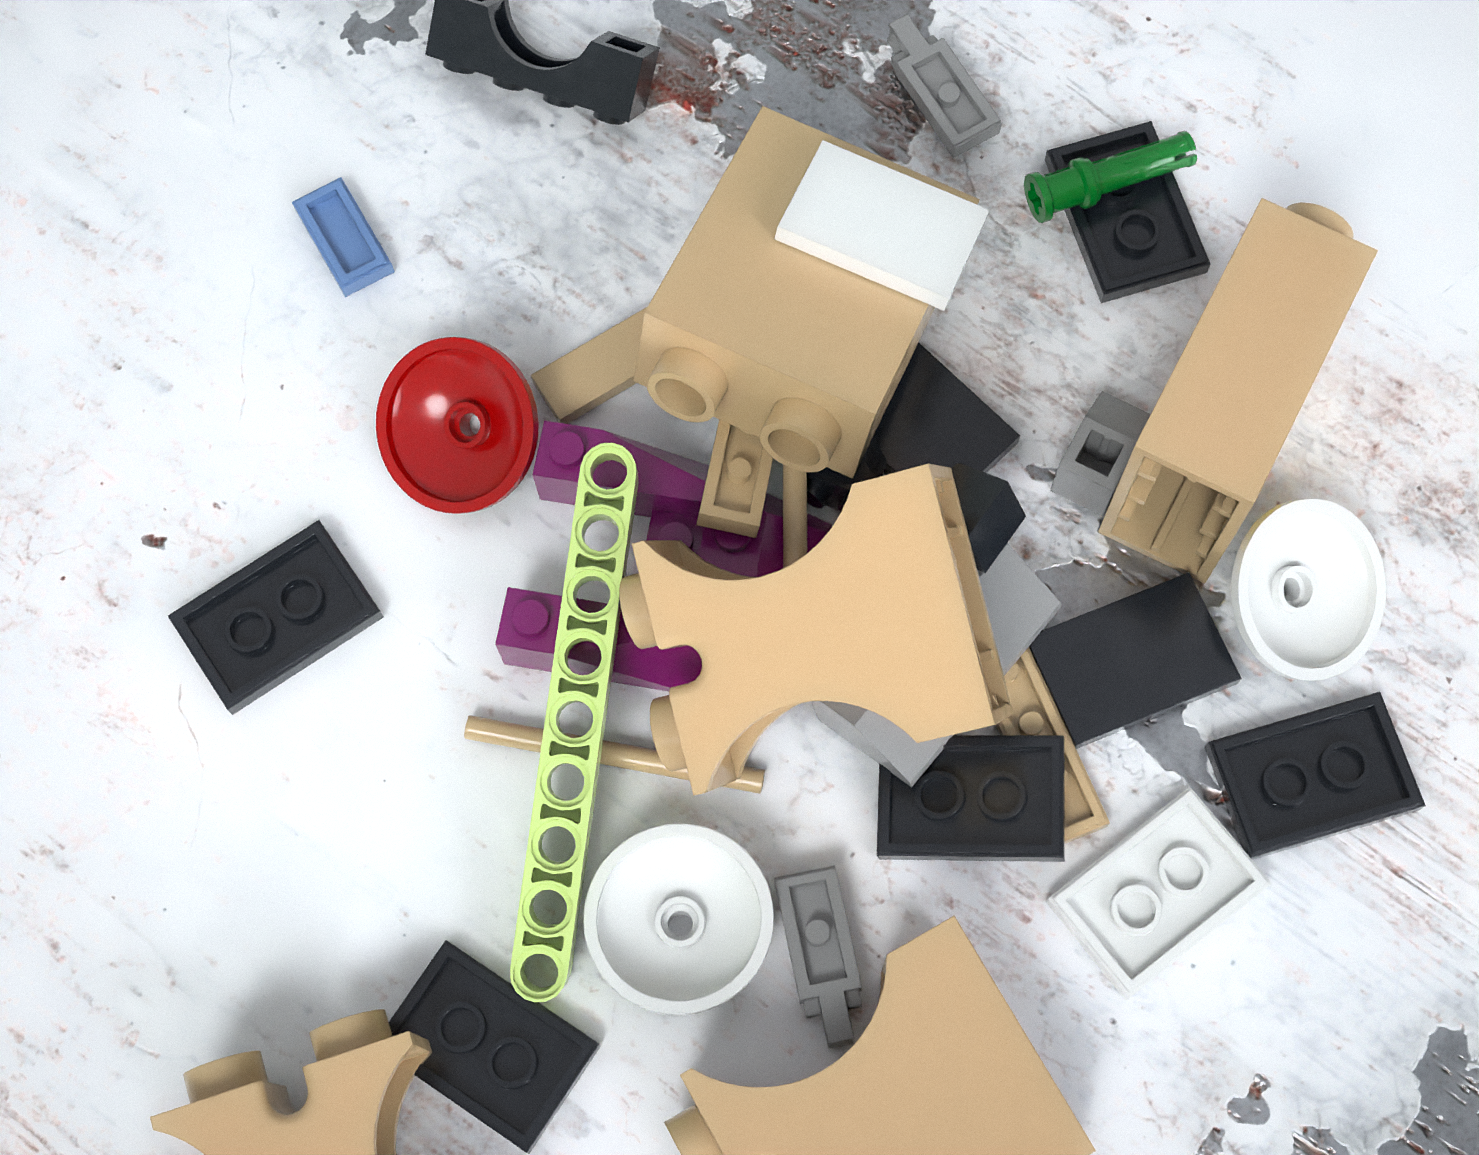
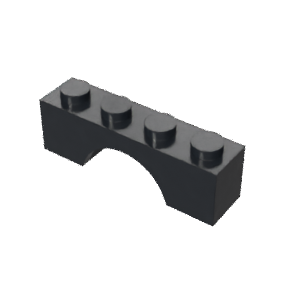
M435 0L425 55L442 60L443 67L452 72L460 74L478 72L493 77V84L500 88L512 91H522L526 88L543 94V100L551 105L571 108L577 105L594 111L593 116L602 122L622 125L625 122H630L646 110L660 47L608 31L592 40L579 57L571 59L554 58L537 51L521 36L512 19L508 0Z
M872 437L853 479L828 467L818 472H807V503L819 509L827 505L839 510L841 513L852 484L883 476L887 459L874 437ZM959 462L951 469L976 568L986 573L1023 522L1026 515L1008 481Z

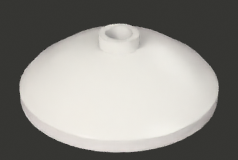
M1296 499L1273 507L1252 525L1239 547L1231 577L1233 614L1245 644L1252 654L1268 669L1281 676L1295 680L1317 681L1335 677L1350 669L1363 657L1372 645L1382 622L1386 603V577L1377 544L1366 526L1352 512L1341 505L1323 499Z
M667 824L644 830L630 837L608 855L595 873L590 884L584 906L583 921L584 934L590 956L597 970L613 990L632 1004L648 1011L666 1015H691L711 1010L728 1002L752 981L763 965L769 951L773 934L774 913L766 879L759 866L744 848L726 835L713 829L692 824ZM678 915L688 916L693 922L690 932L683 936L674 935L669 930L671 920Z

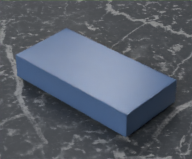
M342 177L292 202L295 211L345 298L395 272L392 263Z

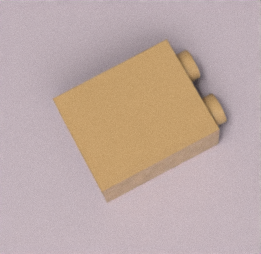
M762 106L644 312L633 381L647 387L648 393L654 402L664 411L679 419L689 422H705L715 417L760 437V442L767 453L789 468L802 472H818L828 467L853 479L935 307L775 240L777 227L823 140L978 205L980 199Z
M1261 198L1133 448L1098 533L1183 574L1189 572L1193 579L1204 584L1206 583L1254 505L1378 252L1377 249L1353 239L1354 233L1351 226L1339 214L1313 203L1300 202L1283 208Z

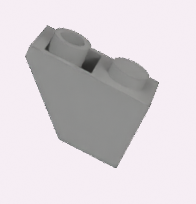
M1102 391L1085 415L1063 456L1050 491L1104 516L1133 448L1151 414Z

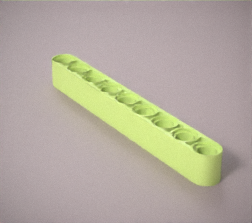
M601 443L591 448L584 456L580 466L510 966V979L515 991L524 999L532 1002H546L556 997L567 984L572 971L621 614L619 588L621 579L626 576L639 483L636 463L631 453L623 446L615 443ZM610 460L620 462L626 467L627 476L619 487L606 490L598 487L593 482V474L599 464ZM606 520L612 522L618 527L619 536L617 542L605 551L590 549L585 544V533L588 527L596 521ZM589 581L603 582L610 589L608 604L603 610L596 613L582 611L576 602L579 588ZM584 641L595 643L601 650L602 659L599 667L588 675L573 673L568 665V655L572 647ZM581 702L590 708L593 714V723L591 729L585 735L571 738L563 733L559 724V717L561 711L567 705ZM563 764L575 765L584 776L583 790L578 797L572 800L559 798L551 788L552 774ZM554 826L566 828L575 839L576 848L574 854L566 862L550 860L542 849L544 834ZM553 890L563 896L567 905V912L562 922L549 925L537 918L533 903L540 891ZM545 954L555 961L558 967V977L554 984L548 987H539L533 985L528 980L525 974V963L529 956Z

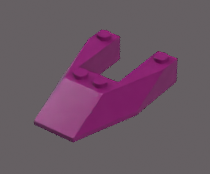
M544 420L532 474L540 500L575 505L580 466L584 456L591 448L601 443H615L628 450L636 463L639 483L634 515L651 517L646 541L681 540L705 561L718 568L739 575L761 577L783 569V500L766 492L756 538L696 525L709 465L602 429ZM614 460L605 461L595 469L593 482L598 487L606 490L615 489L625 481L627 469L620 462ZM807 513V553L824 538L833 526ZM511 587L507 588L495 642L505 665L552 672L562 596ZM576 598L578 607L587 613H596L603 610L608 604ZM621 610L611 682L669 692L671 687L696 680L702 669V659L693 647L687 645L663 650L659 649L658 646L646 649L638 648L629 635ZM589 641L574 645L568 655V665L571 671L578 675H588L594 672L599 667L602 659L599 646Z

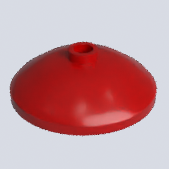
M446 337L431 340L407 353L395 365L387 377L380 393L376 411V436L379 451L393 480L409 497L421 505L435 511L452 514L471 513L492 507L509 496L518 487L534 459L538 442L539 422L532 390L516 364L506 354L492 345L464 337ZM473 415H476L480 421V429L477 434H474L470 428V420Z

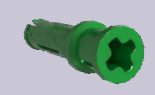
M1181 131L1176 135L1093 162L1087 158L1078 157L1070 160L1068 167L1044 175H1041L1039 172L1029 173L1024 178L1027 204L1032 215L1039 223L1048 222L1053 218L1054 213L1078 205L1084 209L1093 207L1099 202L1102 194L1184 167L1194 166L1197 162V155L1194 153L1186 155V152L1196 150V145L1187 131Z

